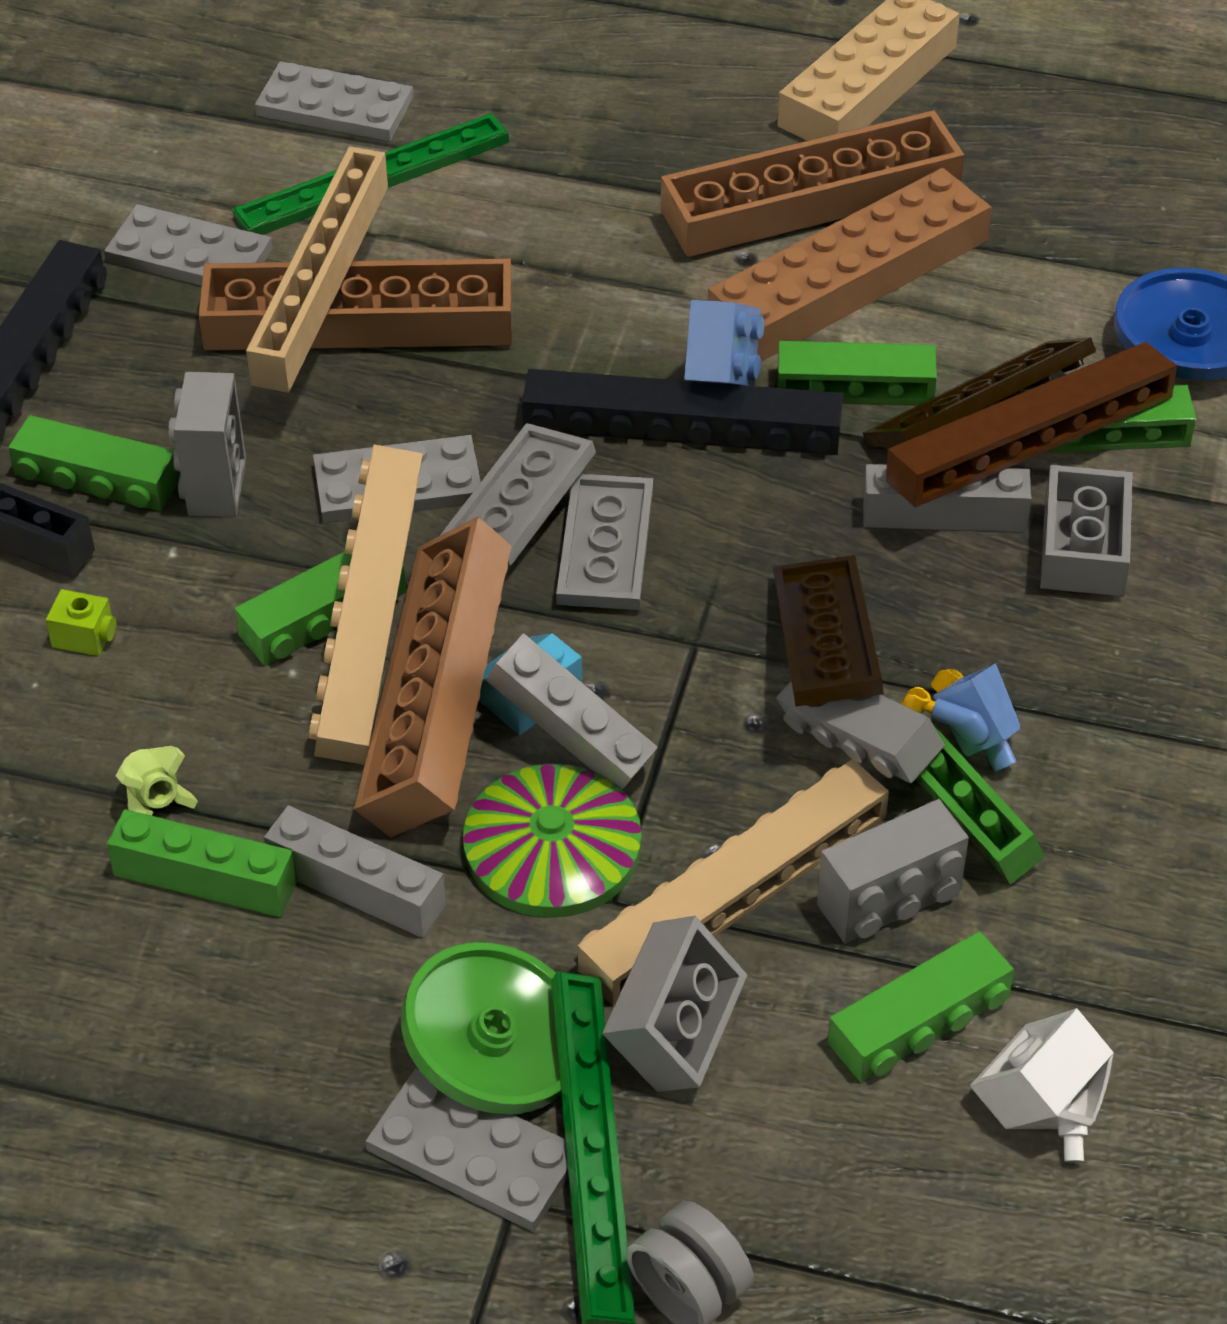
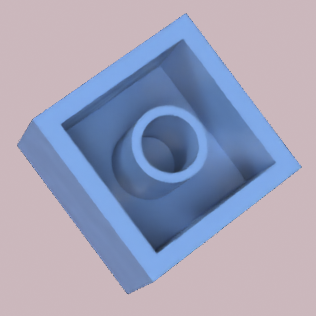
M691 300L684 380L755 386V378L759 377L761 371V358L757 355L758 339H761L764 333V318L760 315L761 308L736 302Z

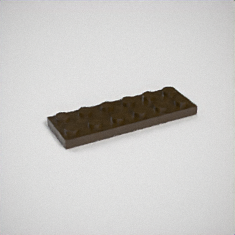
M1092 338L1052 340L1032 348L863 432L867 447H884V450L888 451L891 447L990 407L991 404L997 401L1002 402L1022 393L1021 389L1029 385L1031 388L1050 382L1053 380L1052 374L1059 370L1068 372L1084 365L1083 358L1096 352Z
M855 555L773 567L795 707L804 705L819 707L828 702L847 699L862 701L875 695L884 694L882 676Z

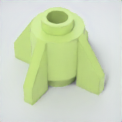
M165 746L140 749L132 752L124 759L116 777L127 787L128 810L152 816L153 811L150 809L151 807L163 808L173 800L176 803L195 808L198 800L192 793L177 784L175 773L185 757L179 748Z

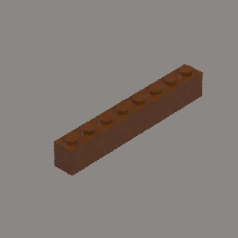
M1147 342L1138 344L889 448L886 482L916 508L1172 398L1177 365Z

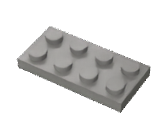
M280 61L255 103L256 116L390 142L414 98L413 86Z
M136 204L104 250L107 263L202 286L204 263L265 262L271 253L273 243L272 237Z
M526 423L440 536L479 517L512 545L508 565L511 566L596 453L593 442Z
M472 435L385 445L386 447L423 453L413 512L464 505L481 483ZM373 447L313 455L323 523L353 519L352 511L355 495H364L366 486L365 484L358 483L362 459L371 460Z
M579 474L571 485L556 592L557 605L640 610L654 478Z
M416 1068L366 1139V1149L368 1152L532 1232H535L569 1178L566 1139L513 1114L488 1113L465 1106L438 1090Z

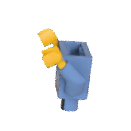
M996 663L964 677L955 669L940 670L931 682V687L938 692L933 695L935 701L931 700L929 693L920 687L910 689L900 704L921 714L925 710L931 713V719L949 725L966 756L983 750L993 772L1017 762L1007 739L1020 730V723Z

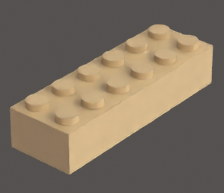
M932 0L884 1L779 92L777 126L806 141L869 126L956 48L960 13Z

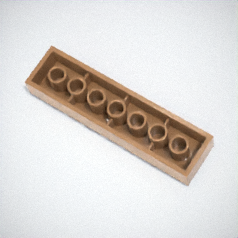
M935 110L661 176V212L686 257L846 218L942 167L962 182L964 153Z
M942 167L708 289V301L736 302L761 308L760 315L764 318V333L762 338L758 339L757 355L760 356L762 362L778 353L779 341H801L988 241L992 207Z
M511 259L352 261L311 348L512 345ZM291 262L204 263L199 308V322L204 350H247Z
M479 517L417 548L354 810L390 838L407 830L414 829L435 818L447 815L455 810L458 801L460 782L466 765L465 759L470 736L473 732V722L480 699L484 671L487 667L489 648L494 634V625L501 602V593L512 547Z

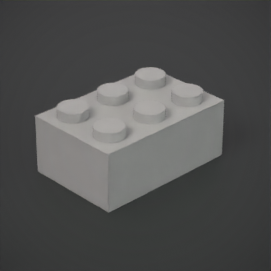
M185 372L182 388H176L174 404L177 416L171 417L169 421L170 442H176L174 469L175 471H181L178 484L179 498L186 500L188 516L236 517L246 465V452L234 373Z
M1050 465L1044 506L1040 588L1124 596L1130 566L1133 472Z
M937 799L822 850L817 905L844 944L859 937H870L881 927L897 920H907L913 917L919 910L936 902H947L961 891L969 837L941 800Z
M696 916L653 922L602 1034L656 1092L700 1087L747 978V974Z

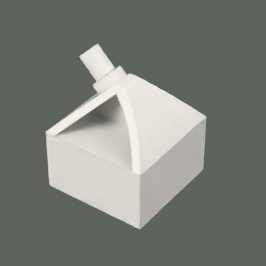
M1076 1008L1026 1024L974 1080L970 1087L1005 1129H1058L1059 1137L1064 1138V1162L1081 1163L1084 1162L1083 1137L1088 1136V1127L1095 1122L1108 1084L1114 1052Z

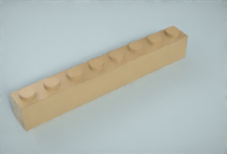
M348 147L246 350L251 386L289 393L388 189L385 152Z
M374 444L371 460L362 459L358 483L365 484L366 486L364 495H355L352 518L358 519L359 522L357 530H348L345 554L352 555L350 566H341L337 589L345 591L343 602H334L330 626L338 627L336 639L327 638L323 663L331 664L329 676L320 675L316 694V701L323 702L321 714H312L308 739L316 740L314 754L316 757L365 765L423 453Z
M853 759L840 768L830 769L812 787L806 791L800 790L796 792L784 806L773 813L768 812L762 815L753 827L739 836L734 835L728 838L719 850L705 859L700 858L694 861L685 873L673 881L660 884L651 896L636 906H628L622 910L617 918L604 928L588 933L581 943L578 944V972L581 975L600 977L602 996L614 1007L653 922L696 916L715 937L819 865L822 850L861 834L886 818L889 791Z

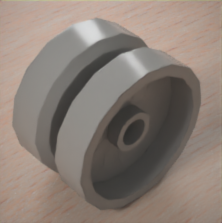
M682 1200L659 1219V1230L648 1229L626 1248L627 1262L642 1291L655 1307L674 1324H710L721 1314L722 1303L730 1305L753 1286L754 1273L749 1259L739 1242L722 1222L695 1202Z

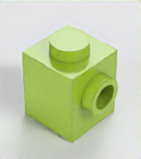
M64 589L60 590L46 618L50 642L53 648L100 656L106 641L113 639L117 624L116 618L112 616L108 598Z

